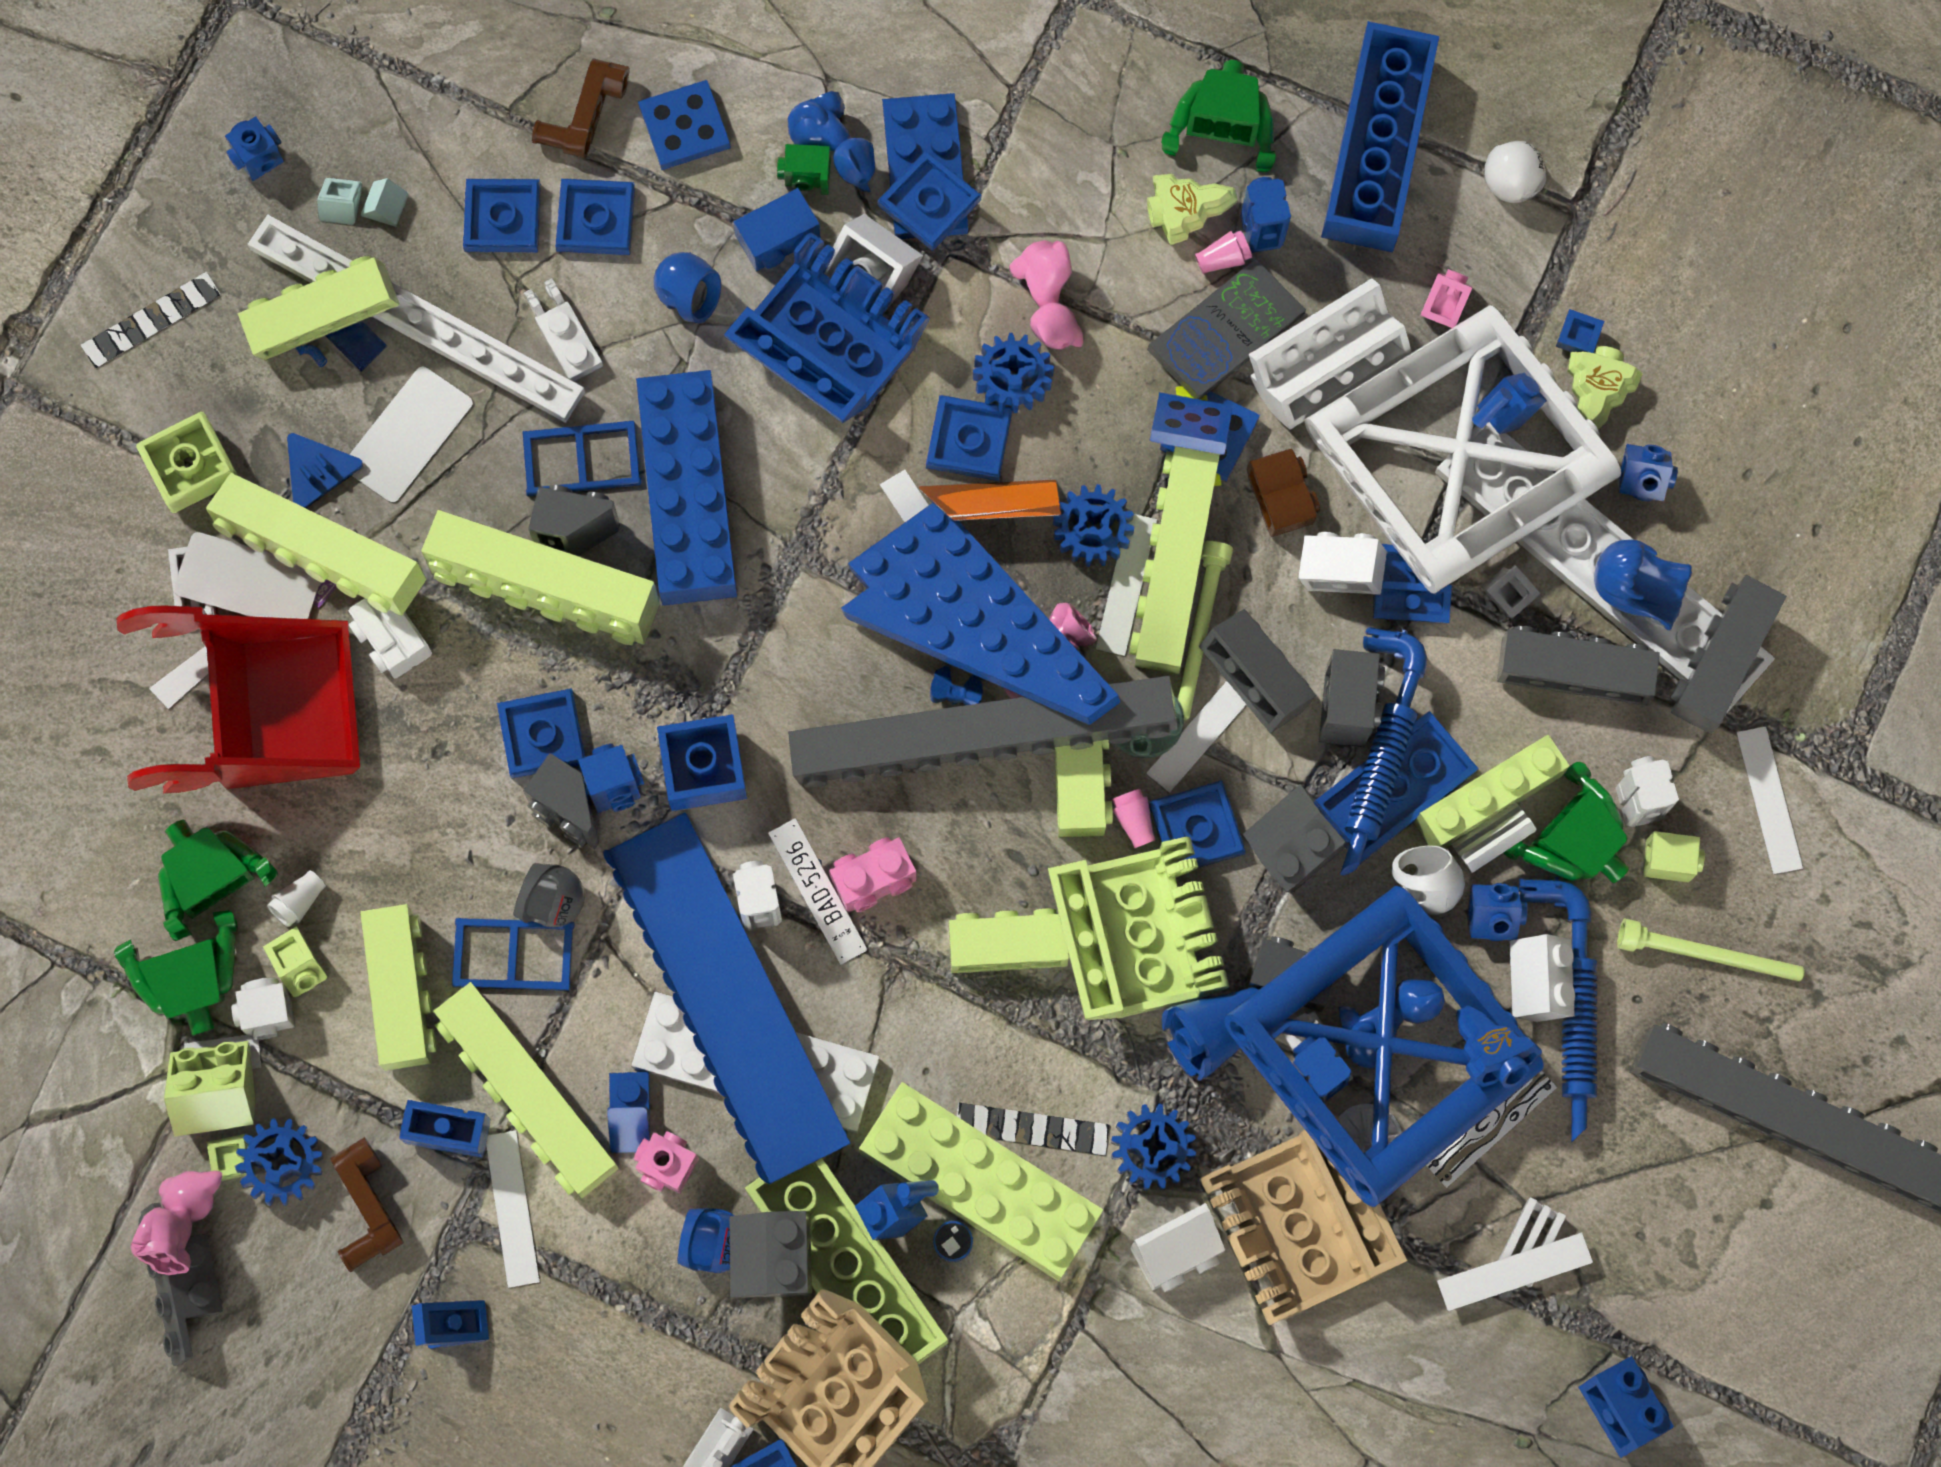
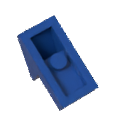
M649 1072L609 1073L610 1108H607L610 1151L611 1153H636L644 1138L649 1141L651 1139Z
M485 1300L433 1302L412 1305L416 1346L428 1345V1348L434 1349L489 1340Z

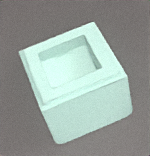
M325 178L317 199L319 220L322 222L354 225L358 213L362 182Z

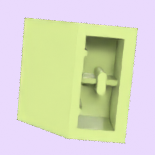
M249 1041L224 1042L217 1046L197 1049L185 1048L178 1052L170 1053L164 1101L174 1137L254 1125L256 1098Z

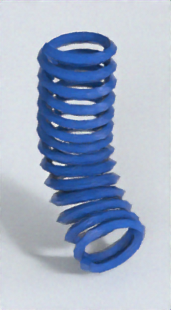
M305 344L304 346L301 345V349L299 346L296 347L300 356L309 354L320 365L319 367L326 365L327 358L316 346Z

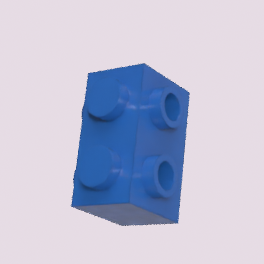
M614 744L602 745L592 751L593 755L578 760L597 813L611 808L614 812L628 809L635 804L634 800L641 798L638 786L644 785L640 769L634 753L626 756L623 745L616 747Z
M1632 1356L1595 1375L1578 1387L1620 1458L1674 1428L1666 1407L1657 1399L1648 1384L1645 1372L1636 1364Z

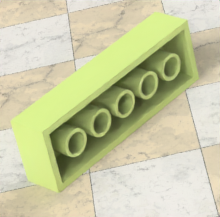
M437 510L421 550L431 573L434 574V579L443 584L455 586L456 582L470 586L469 590L479 596L490 598L491 594L505 598V602L512 607L525 610L529 606L541 610L540 614L548 619L561 622L562 618L577 622L576 626L586 632L597 633L598 630L610 633L614 640L625 645H633L634 642L645 644L660 605L653 581Z
M901 1082L859 1147L861 1156L903 1183L936 1181L939 1191L937 1195L927 1197L928 1199L1058 1282L1064 1276L1103 1212V1209L903 1082Z
M822 1158L771 1184L765 1183L759 1177L745 1187L748 1196L759 1212L807 1211L810 1214L812 1289L816 1294L824 1289L860 1304L918 1364L948 1344L947 1337L879 1240H872L855 1205Z

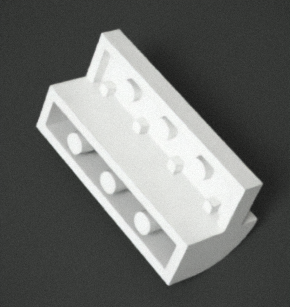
M1371 278L1250 353L1249 357L1255 372L1250 377L1258 394L1272 414L1291 430L1304 422L1307 417L1405 358L1412 351L1404 325L1388 313L1380 284Z

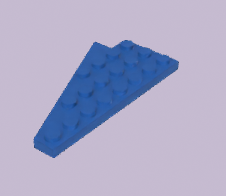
M934 502L848 563L851 572L866 587L864 592L841 607L844 616L848 620L1088 725H1091L1120 703L1119 695L959 520H952Z

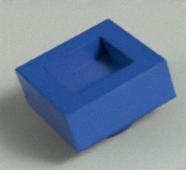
M1569 309L1556 347L1569 352L1583 351L1594 353L1605 321Z

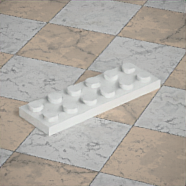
M654 992L631 1065L632 1068L719 1093L713 1080L716 1076L707 1070L703 1062L705 1055L694 1044L693 1036L695 1034L686 1027L683 1021V1014L685 1013L679 1010L672 996ZM796 1032L843 1129L858 1133L879 1062V1056Z

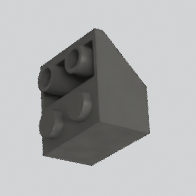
M550 485V488L538 487L528 530L533 542L580 556L617 533L620 522L614 501L609 500L608 496L597 492H588L587 495L572 493V490L567 487Z
M549 753L523 790L529 802L527 807L533 811L531 815L547 827H551L553 823L558 825L565 832L563 836L576 846L583 848L587 844L595 850L599 840L590 793L582 773Z

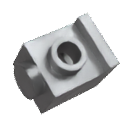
M1516 565L1510 570L1503 567L1481 586L1501 611L1511 619L1540 595V592Z

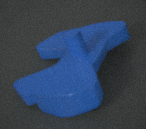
M944 666L934 673L930 688V698L933 703L947 700L952 704H979L983 695V684L979 677L973 674L963 686L952 685L950 667Z

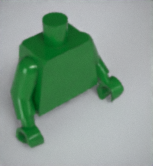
M1228 60L1224 63L1222 70L1209 69L1206 71L1202 81L1199 80L1192 83L1177 103L1169 123L1171 125L1170 131H1165L1161 143L1164 153L1176 156L1179 148V135L1187 127L1186 135L1254 147L1257 139L1260 152L1256 162V171L1268 172L1272 169L1276 159L1275 151H1271V144H1274V118L1267 96L1259 91L1258 79L1255 76L1244 74L1245 67L1243 63L1237 60Z
M1575 762L1569 766L1564 776L1571 782L1580 785L1583 791L1576 793L1530 846L1520 841L1503 853L1506 857L1517 860L1521 856L1524 862L1570 881L1593 878L1601 872L1614 884L1629 870V867L1616 855L1618 850L1627 841V835L1623 831L1624 823L1609 792L1596 779H1591V772L1585 763Z
M186 820L176 821L165 830L174 847L161 855L164 866L158 873L166 920L163 921V925L173 941L188 937L192 933L182 922L184 912L191 919L195 918L254 880L255 878L250 871L257 872L264 887L278 876V871L265 857L228 831H218L214 834L208 827H204L193 833Z
M229 910L213 912V917L219 928V934L216 938L141 962L137 961L134 944L132 945L131 939L117 946L114 950L115 957L122 968H124L133 989L151 1011L156 1014H164L167 1019L185 1014L192 1036L215 1028L208 1006L224 1001V994L228 993L233 986L235 935L233 932L238 931V924L234 914Z

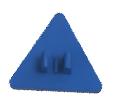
M291 433L287 437L293 503L306 509L363 467L362 460L355 456L295 433Z

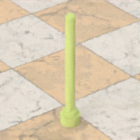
M1205 541L1201 554L1206 571L1178 697L1183 710L1184 720H1188L1191 714L1204 653L1199 648V645L1208 634L1220 573L1225 570L1226 565L1230 564L1233 553L1232 546L1217 541Z
M1626 918L1623 919L1618 933L1617 948L1634 952L1636 949L1642 950L1644 947H1649L1799 982L1803 979L1805 973L1803 966L1648 932L1647 927L1641 926V922Z

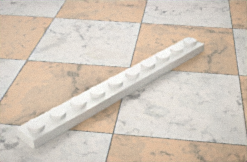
M268 214L248 243L251 251L310 283L315 282V277L329 270L339 272L349 268V263L352 261ZM392 283L400 305L372 317L565 423L567 422L585 394L584 387Z

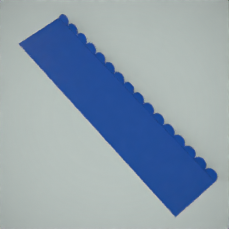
M686 812L609 850H604V859L610 867L615 869L613 871L615 881L624 889V900L634 910L633 918L636 924L645 930L642 933L643 939L649 948L654 950L652 955L656 965L662 971H665L662 974L663 980L667 987L675 992L673 993L674 1003L679 1010L685 1013L683 1014V1021L686 1027L695 1034L693 1036L694 1044L705 1055L703 1062L707 1070L716 1076L713 1079L717 1091L726 1097L724 1099L725 1108L736 1119L734 1126L738 1134L747 1140L745 1141V1149L748 1155L757 1162L755 1169L759 1177L765 1183L771 1184L851 1144Z

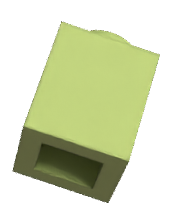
M1654 831L1646 839L1643 877L1689 883L1697 875V872H1702L1704 867L1705 851L1699 849L1700 837Z

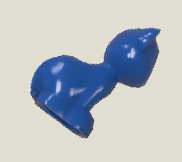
M830 91L821 94L815 99H810L794 106L788 115V133L792 142L795 145L830 146V151H834L833 160L839 176L858 189L871 192L868 182L875 173L873 144L864 138H851L849 131L840 122L839 118L844 114L845 104L839 92Z
M1415 979L1402 980L1397 985L1393 1037L1397 1036V1030L1403 1021L1420 1024L1430 1021L1440 1014L1445 1004L1443 990L1440 986L1431 980ZM1348 1006L1339 1007L1342 1028L1378 1034L1379 1006L1361 1015L1354 1008ZM1346 1045L1348 1058L1353 1063H1358V1066L1365 1068H1376L1377 1050Z

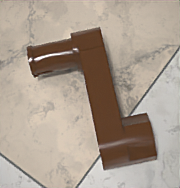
M593 58L588 67L572 124L568 125V127H562L536 120L532 132V143L563 149L564 154L586 158L594 138L606 95L620 99L623 98L628 86L630 68Z
M365 1137L330 1158L335 1170L369 1226L366 1235L337 1251L349 1272L354 1271L355 1268L381 1253L384 1256L404 1243L367 1179V1176L383 1166Z

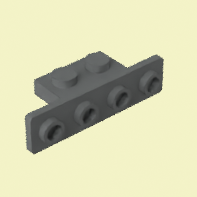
M160 1202L152 1203L141 1211L138 1226L145 1214L154 1208H162ZM207 1233L190 1236L185 1247L191 1259L190 1269L187 1273L175 1275L160 1274L152 1270L150 1265L147 1264L148 1274L155 1280L157 1289L155 1296L156 1312L160 1318H163L166 1332L163 1336L164 1350L166 1355L171 1357L173 1366L182 1365L193 1358L186 1320L217 1315L223 1311Z

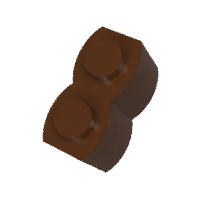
M1291 448L1249 461L1246 469L1248 478L1271 537L1314 524L1317 518L1316 513L1320 512V505L1316 493L1309 491L1304 483V478H1307V469L1301 456L1296 457Z

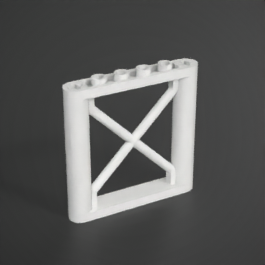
M1491 305L1305 419L1306 429L1314 443L1421 583L1433 594L1621 476L1619 463L1600 439V433L1596 425L1591 420L1584 419L1577 410V404L1572 395L1560 389L1555 382L1551 369L1545 363L1540 364L1533 355V350L1528 340L1524 336H1518L1500 312ZM1498 354L1514 375L1525 372L1527 376L1537 382L1540 393L1547 400L1541 407L1542 411L1573 448V452L1565 457H1558L1471 442L1474 426L1472 418L1476 414L1486 360ZM1470 361L1456 439L1369 424ZM1360 438L1453 454L1439 534L1436 538L1426 544L1421 540L1349 445ZM1468 456L1556 471V473L1454 536Z

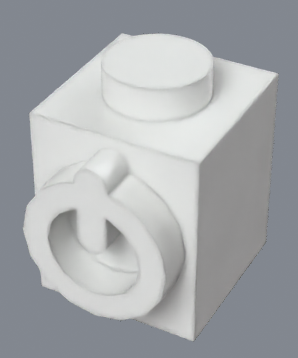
M277 978L252 980L241 985V991L235 992L237 1003L231 1005L234 1024L236 1027L241 1026V1030L246 1035L253 1036L254 1040L270 1039L276 1037L279 1030L295 1027L290 992L283 983H279Z

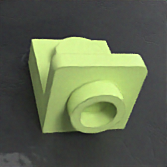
M297 926L263 946L278 977L293 997L300 996L327 979L325 971L317 962Z

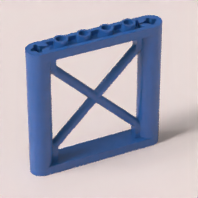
M1400 886L1391 888L1224 1017L1226 1029L1234 1041L1356 1195L1371 1207H1376L1544 1068L1543 1060L1539 1056L1529 1066L1530 1070L1525 1079L1510 1088H1505L1500 1082L1481 1087L1476 1085L1470 1077L1388 1144L1392 1053L1465 1066L1468 1064V1060L1463 1053L1464 1049L1393 1037L1398 942L1406 938L1461 1008L1469 1005L1487 1014L1496 1025L1510 1027L1520 1037H1526L1518 1028V1023L1514 1016L1505 1011L1493 997V992L1489 985L1480 980L1469 967L1468 960L1464 954L1455 949L1447 940L1439 923L1431 919L1414 897ZM1382 946L1378 1034L1287 1019ZM1280 1034L1304 1038L1312 1036L1315 1040L1325 1037L1328 1042L1377 1050L1371 1148L1364 1153L1361 1151L1274 1041L1276 1037Z

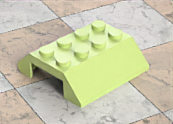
M1191 837L1161 842L1160 849L1087 866L1086 860L1048 868L1085 1020L1123 1018L1195 1001L1230 987L1225 970L1210 972L1224 965L1221 956H1210L1199 962L1196 960L1195 951L1210 947L1217 943L1218 940L1216 933L1197 936L1214 928L1206 895L1195 896L1205 891L1202 881H1192L1183 886H1177L1176 877L1198 868L1196 858L1185 859L1195 854Z

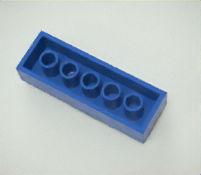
M1370 21L1367 22L1321 238L1393 253L1402 222L1439 36Z
M711 370L636 378L658 588L662 606L737 597Z

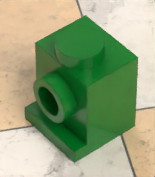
M786 144L785 157H778L777 179L785 180V186H790L793 189L799 188L800 191H809L813 188H821V195H829L830 146Z

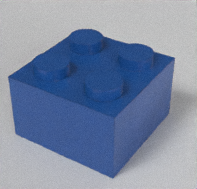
M733 714L657 727L671 811L747 799Z

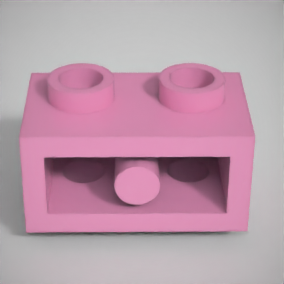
M889 837L880 839L868 847L869 852L858 857L855 854H849L833 863L835 868L829 870L830 880L847 913L854 910L856 912L865 911L878 903L877 899L890 893L892 896L899 895L913 886L912 883L916 882V870L900 837L892 841Z

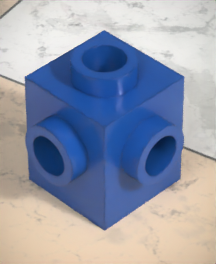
M256 116L249 121L245 120L237 123L225 135L231 148L226 151L227 156L237 170L244 168L252 181H255L284 162L277 148L282 143L270 124L263 127Z
M1626 444L1620 467L1621 476L1618 477L1619 493L1632 495L1640 501L1649 502L1653 499L1664 501L1667 488H1674L1678 473V467L1673 466L1671 452L1652 444L1645 445L1644 447Z
M1502 883L1493 885L1471 884L1467 913L1471 938L1488 939L1491 941L1518 939L1520 925H1526L1527 903L1521 902L1518 886H1509Z

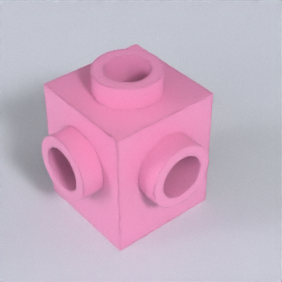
M667 1131L664 1137L653 1133L650 1141L644 1138L634 1156V1160L638 1162L635 1168L638 1173L643 1175L640 1180L642 1183L659 1192L665 1186L681 1194L699 1158L697 1154L685 1148L687 1142L684 1139ZM664 1157L670 1158L666 1165H658L660 1159Z

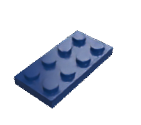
M955 93L882 99L890 187L925 150L929 151L963 179ZM967 216L949 235L968 234ZM893 219L895 236L899 239L916 238Z
M1430 711L1419 718L1413 726L1406 753L1403 755L1404 759L1401 762L1399 775L1396 776L1397 781L1394 783L1395 787L1392 790V796L1389 797L1391 800L1385 812L1386 815L1381 825L1379 837L1377 840H1367L1360 864L1415 822L1422 811L1445 798L1479 770ZM1366 761L1316 799L1318 804L1350 841L1352 834L1348 833L1344 828L1350 816L1349 813L1354 803V797L1357 795L1356 791L1359 788L1361 776L1364 774L1363 770L1366 767Z

